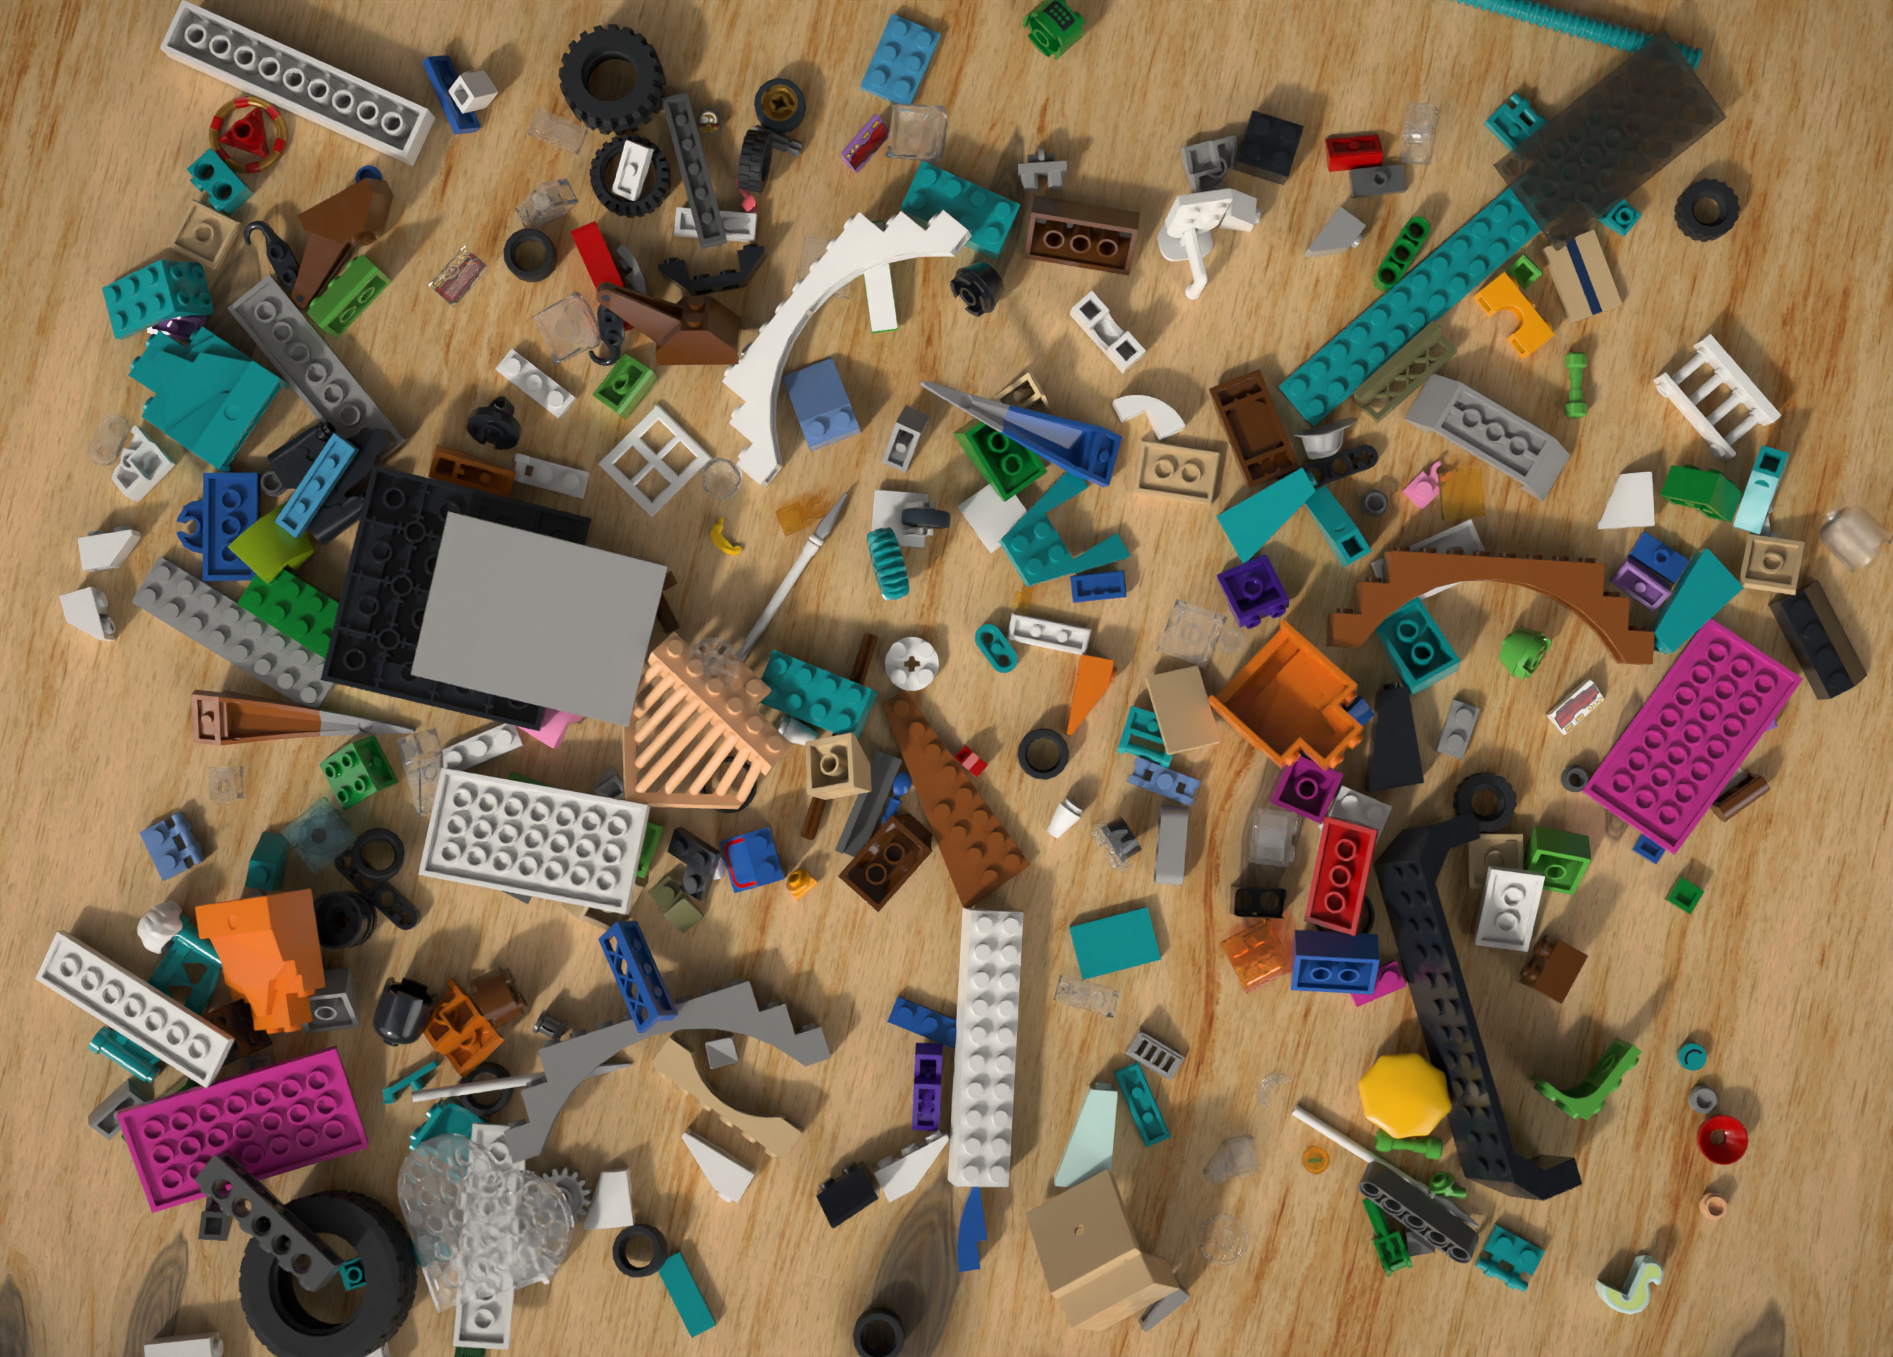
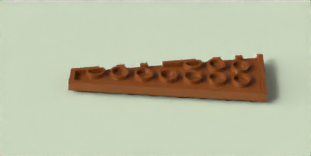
M903 690L882 706L963 908H971L1027 868L1030 863L907 692Z

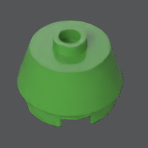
M1519 627L1513 634L1510 633L1506 636L1501 644L1502 650L1499 654V660L1512 677L1517 676L1524 681L1525 677L1529 678L1541 664L1539 661L1544 654L1543 650L1549 651L1552 645V641L1544 636V632Z

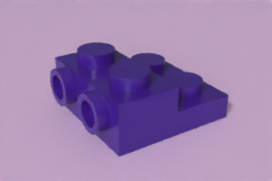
M1266 554L1217 575V581L1239 628L1244 626L1247 629L1254 628L1261 623L1262 618L1270 615L1272 618L1280 617L1286 612V608L1289 607V598Z

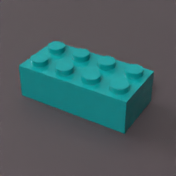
M921 161L900 207V211L919 226L928 229L927 224L935 214H940L944 210L972 235L964 246L998 260L1019 214L1020 204Z
M773 650L761 678L772 691L760 703L838 735L854 733L859 741L878 692Z

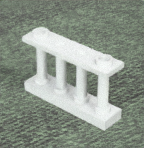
M1709 334L1693 345L1697 349V355L1670 377L1665 372L1657 376L1653 381L1657 384L1656 388L1659 393L1666 398L1668 397L1710 445L1711 453L1725 461L1736 455V452L1730 446L1757 423L1766 426L1775 422L1782 415L1715 338ZM1704 362L1709 363L1715 370V375L1692 395L1687 397L1677 385ZM1721 383H1726L1732 390V396L1705 418L1695 405ZM1739 403H1744L1750 410V416L1723 438L1713 426Z

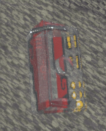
M463 246L429 286L454 307L485 274L488 266L467 247Z

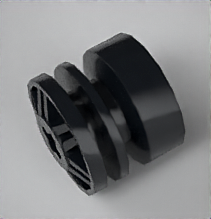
M334 891L322 894L313 901L319 945L324 948L336 950L362 945L371 938L376 929L378 918L376 908L360 892ZM343 917H350V922H344Z

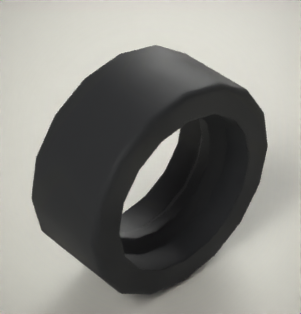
M533 228L521 229L513 233L506 241L503 250L504 261L508 269L518 279L526 282H539L548 278L554 271L557 263V251L553 242L542 231ZM527 240L540 242L546 250L544 264L534 271L520 268L515 260L517 247Z
M1041 728L1031 731L1023 737L1018 746L1017 757L1021 768L1026 774L1035 779L1047 780L1056 777L1064 770L1068 763L1069 750L1066 741L1060 734L1050 729ZM1036 739H1049L1058 747L1059 758L1052 768L1038 770L1029 763L1027 751L1030 744Z
M383 828L369 829L359 835L353 844L351 854L353 868L359 876L368 881H387L397 875L402 868L405 850L403 842L392 831ZM373 840H384L394 849V861L384 870H372L362 861L363 848Z
M482 1062L466 1078L462 1077L460 1084L472 1083L473 1079L481 1073L493 1074L498 1079L511 1077V1075L502 1065L494 1062ZM513 1088L502 1089L500 1098L490 1105L478 1103L472 1097V1094L459 1095L463 1106L469 1112L479 1116H490L502 1110L509 1103L513 1094Z
M648 1224L632 1225L623 1229L615 1238L612 1247L613 1260L616 1267L624 1275L632 1278L647 1277L658 1272L664 1265L668 1254L664 1235L656 1227ZM637 1234L648 1236L654 1244L653 1260L644 1267L633 1266L626 1256L627 1243L631 1237Z
M878 1307L869 1309L858 1318L853 1332V1342L857 1353L861 1357H897L902 1351L905 1331L904 1325L896 1313L890 1309ZM881 1319L892 1325L895 1331V1340L890 1348L877 1352L866 1346L863 1340V1332L868 1323Z

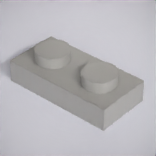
M1452 700L1435 751L1463 760L1480 709L1457 700Z

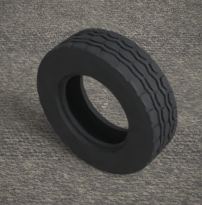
M331 1190L303 1196L284 1204L315 1234L327 1233L344 1239L352 1245L362 1259L366 1273L364 1298L356 1313L345 1323H327L311 1316L301 1306L295 1295L292 1272L283 1269L279 1265V1260L272 1253L264 1251L254 1236L249 1240L239 1271L241 1273L239 1277L240 1301L243 1312L246 1315L245 1318L251 1330L255 1332L254 1335L276 1357H366L384 1346L386 1342H389L399 1331L398 1328L402 1327L416 1296L414 1292L417 1290L418 1275H416V1270H418L417 1260L413 1252L414 1247L410 1236L408 1237L406 1234V1229L400 1220L395 1218L396 1215L386 1206L383 1207L382 1203L370 1196L365 1197V1194L348 1192L347 1190ZM266 1217L265 1225L268 1229H270L271 1221L268 1217ZM286 1235L285 1244L290 1248L291 1240Z

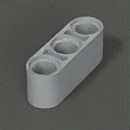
M1160 806L1154 869L1155 884L1182 886L1188 828V807Z

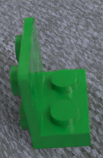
M375 735L350 743L320 763V767L343 811L352 808L372 794L399 783Z

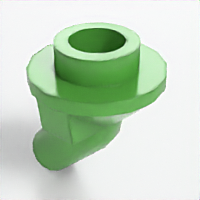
M1438 1172L1432 1176L1429 1182V1189L1433 1193H1442L1446 1197L1465 1199L1467 1195L1465 1188L1453 1187L1455 1178L1450 1172Z

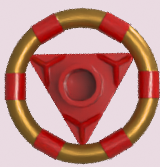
M245 96L234 98L227 102L216 112L209 127L211 148L231 170L239 173L252 174L270 168L281 157L287 144V128L282 114L274 105L257 97ZM251 106L256 107L244 118L237 120L232 128L219 138L224 119L232 111ZM261 109L275 122L277 128V138L270 154ZM220 142L264 159L246 164L236 162L225 152Z

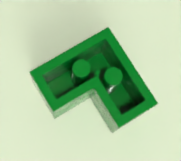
M1683 464V467L1671 465L1660 495L1671 504L1694 508L1706 518L1731 523L1743 493L1734 486L1735 482L1724 478V473L1719 470L1708 468L1706 472L1699 470V468L1693 465Z

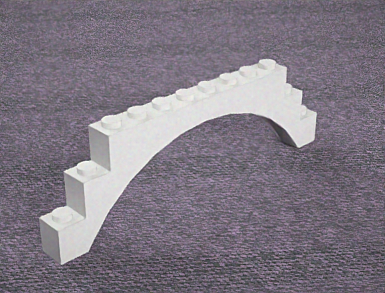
M944 210L940 214H935L927 224L929 228L926 231L902 211L898 215H893L885 225L887 229L884 232L860 212L856 216H851L845 223V230L839 237H834L829 242L826 248L828 251L825 255L812 263L808 276L795 284L791 297L787 301H782L776 308V315L773 319L761 326L756 340L744 347L739 364L730 365L724 373L726 377L722 382L745 401L744 405L740 404L733 411L732 419L729 423L753 443L741 451L738 456L740 460L736 465L758 484L767 487L783 468L776 432L777 396L783 368L793 344L811 316L833 293L858 276L887 263L915 257H955L972 235Z

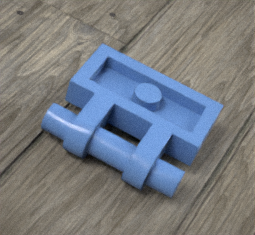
M182 812L171 816L176 825L173 828L170 827L167 820H163L139 832L163 881L190 869L186 859L190 856L195 865L205 861L201 852L203 848L200 842H196L190 830L193 827L189 820H185ZM178 835H181L186 845L184 850L181 849L176 839Z

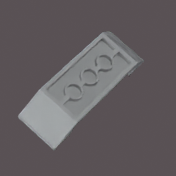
M1436 374L1427 379L1403 419L1425 433L1432 430L1521 483L1519 487L1521 490L1541 502L1546 498L1570 457V454L1553 436L1465 384Z

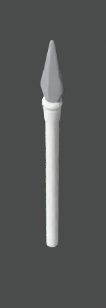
M847 492L843 494L819 522L814 534L809 536L810 541L807 540L797 561L739 648L736 656L742 662H744L811 557L819 549L818 546L823 545V539L831 531L848 495Z
M632 1063L600 1064L588 1077L630 1067ZM545 1072L417 1090L412 1091L413 1102L526 1086L527 1082L540 1078L545 1083L547 1078Z
M1296 1105L1292 1110V1115L1368 1163L1379 1162L1385 1165L1458 1219L1475 1227L1479 1226L1448 1197L1431 1192L1426 1184L1416 1181L1300 1106Z

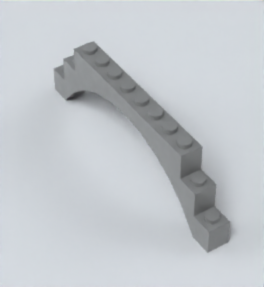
M742 977L727 982L728 988L719 991L717 986L702 990V996L692 999L691 994L675 999L676 1005L674 1006L678 1015L673 1020L658 1021L645 1033L638 1032L631 1014L623 1016L624 1022L613 1025L612 1020L596 1025L597 1031L588 1034L586 1029L570 1033L571 1039L560 1042L559 1037L543 1042L545 1048L539 1049L538 1052L547 1082L544 1083L542 1078L527 1082V1089L521 1090L530 1122L526 1123L524 1118L509 1123L510 1129L503 1131L512 1162L514 1164L542 1154L556 1118L574 1090L597 1066L623 1048L648 1037L681 1029H719L736 1032L771 1044L806 1067L831 1058L822 1027L816 1028L815 1024L812 1023L800 1027V1033L795 1035L786 1004L780 1005L779 1000L763 1005L764 1011L759 1012L750 981L744 982ZM649 1014L642 1016L644 1022L650 1017Z

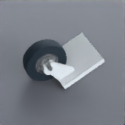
M875 490L871 532L875 529L890 527L896 534L899 546L924 548L925 537L933 536V529H944L950 526V513L935 510V502H928V494Z

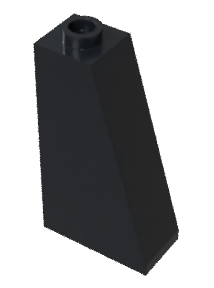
M1399 682L1383 685L1384 690L1376 691L1373 712L1375 715L1372 720L1365 779V791L1368 792L1424 783L1408 686L1400 688Z

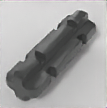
M755 125L753 128L756 131L771 133L772 148L783 152L787 150L793 156H800L803 149L801 141L796 139L790 140V137L773 130L766 131V128L760 125Z

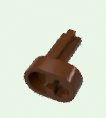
M672 571L666 573L656 614L665 634L680 628L663 594V591L678 584Z

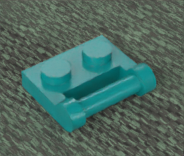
M1130 706L1116 752L1125 754V752L1158 762L1160 766L1168 768L1173 754L1167 755L1166 749L1162 753L1129 742L1132 734L1164 745L1155 713Z

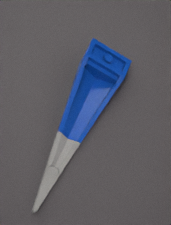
M928 381L920 383L922 387L1075 477L1086 479L1101 487L1109 486L1122 436L1101 426L1004 404Z

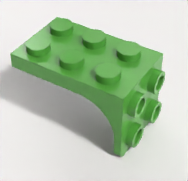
M1616 1038L1584 1080L1576 1087L1568 1090H1557L1548 1082L1533 1075L1531 1080L1536 1083L1533 1088L1545 1098L1553 1102L1557 1100L1555 1106L1565 1114L1570 1115L1575 1120L1579 1116L1588 1121L1593 1113L1596 1114L1603 1108L1606 1096L1620 1086L1622 1082L1621 1077L1625 1072L1632 1070L1636 1066L1641 1051L1634 1045Z

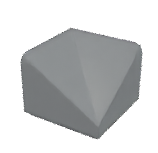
M734 1035L715 1038L705 1042L710 1069L739 1062Z

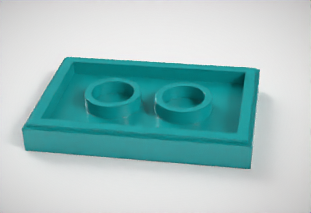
M1148 907L1069 927L1082 980L1161 960Z

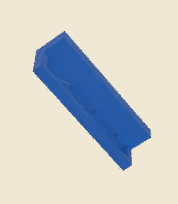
M617 921L598 940L638 1032L645 1033L658 1021L673 1020L678 1013L638 922ZM614 936L617 940L616 951L613 950L609 941ZM622 959H625L627 963L626 974L623 973L621 968ZM633 982L638 988L636 998L631 992ZM643 1006L646 1007L650 1016L645 1022L642 1017Z

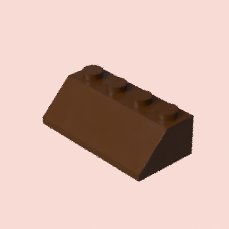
M1034 195L1024 258L1129 276L1139 229L1140 213Z

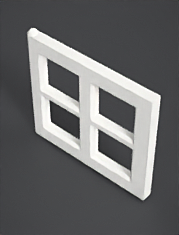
M655 404L654 409L599 465L653 517L707 462L712 461V457L659 404ZM660 420L675 436L656 454L641 437ZM681 441L696 458L677 475L662 459ZM633 446L648 463L629 480L614 464ZM655 468L670 484L651 502L636 485Z

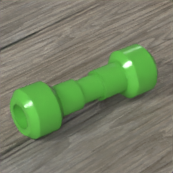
M1569 352L1565 355V367L1569 369V380L1571 381L1569 402L1565 404V415L1568 418H1583L1587 415V403L1583 401L1582 390L1583 369L1587 366V355L1584 352Z
M1379 1129L1375 1135V1148L1377 1151L1389 1152L1392 1149L1413 1150V1152L1424 1153L1426 1158L1439 1159L1442 1156L1443 1142L1439 1137L1428 1136L1425 1140L1417 1138L1408 1139L1405 1137L1397 1139L1393 1138L1383 1129Z

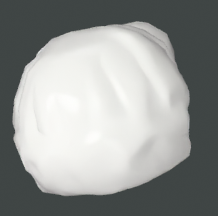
M167 901L157 904L141 917L137 932L146 949L160 954L172 947L173 940L171 938L181 931L183 927L182 921L179 919L182 909L176 902Z

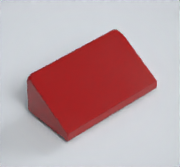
M1378 134L1325 139L1329 172L1381 167L1383 150Z

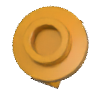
M800 869L793 871L788 876L786 888L798 901L814 888L818 882L807 870Z

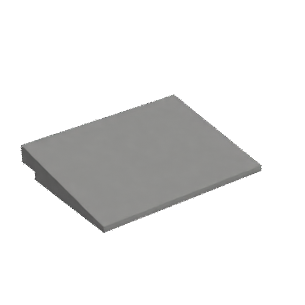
M448 512L411 675L629 727L668 567Z

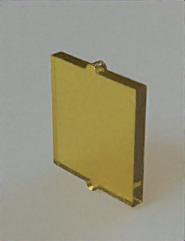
M1458 468L1455 472L1438 473L1442 520L1461 519L1466 521L1469 517L1485 516L1481 469L1463 471L1462 468Z

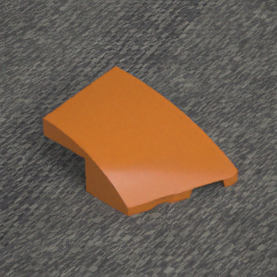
M449 978L446 983L448 988L441 1002H437L423 1034L434 1050L445 1055L457 1073L466 1078L505 1039L497 1029H492L493 1023L485 1019L479 1006L454 979Z

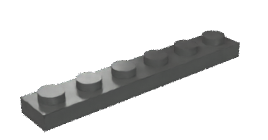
M688 92L661 98L700 247L705 249L727 243V238Z

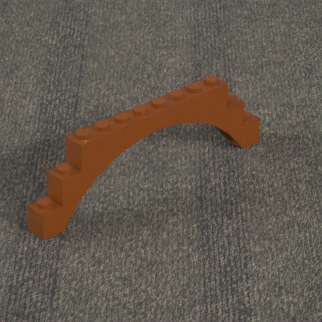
M1394 546L1393 551L1384 552L1383 583H1381L1382 578L1365 577V582L1356 583L1355 614H1353V609L1337 608L1336 613L1328 614L1326 647L1358 648L1385 618L1409 600L1437 587L1457 582L1495 581L1519 585L1546 595L1572 611L1595 632L1617 664H1653L1654 632L1645 631V626H1628L1630 598L1620 597V592H1603L1605 564L1595 563V558H1578V562H1569V557L1552 556V560H1542L1543 555L1528 554L1526 559L1516 558L1515 553H1499V557H1489L1490 552L1473 551L1472 556L1463 555V550L1450 549L1446 550V554L1436 553L1437 549L1420 548V552H1410V547Z

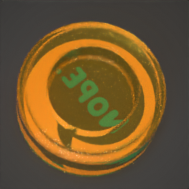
M1312 1145L1303 1151L1301 1161L1308 1172L1321 1174L1329 1167L1330 1157L1322 1147Z

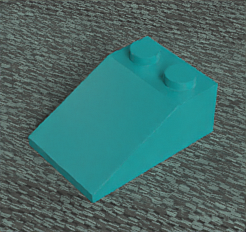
M1419 597L1409 600L1385 618L1374 630L1396 675L1404 687L1408 686L1411 697L1458 671L1461 660Z

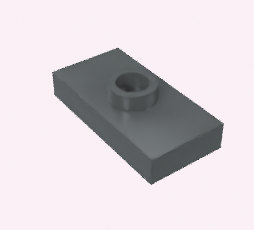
M1404 164L1349 171L1352 198L1399 194L1407 191Z

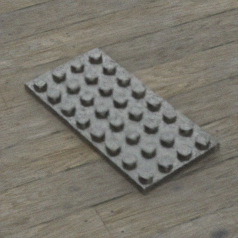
M1664 30L1513 148L1493 166L1553 248L1559 251L1726 119L1727 116Z

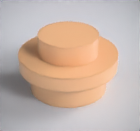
M1708 1192L1700 1199L1699 1209L1708 1219L1718 1220L1727 1212V1201L1717 1192Z

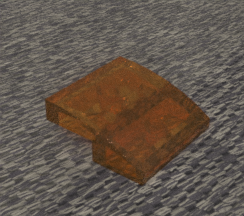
M1268 918L1220 942L1246 994L1291 972L1292 963Z

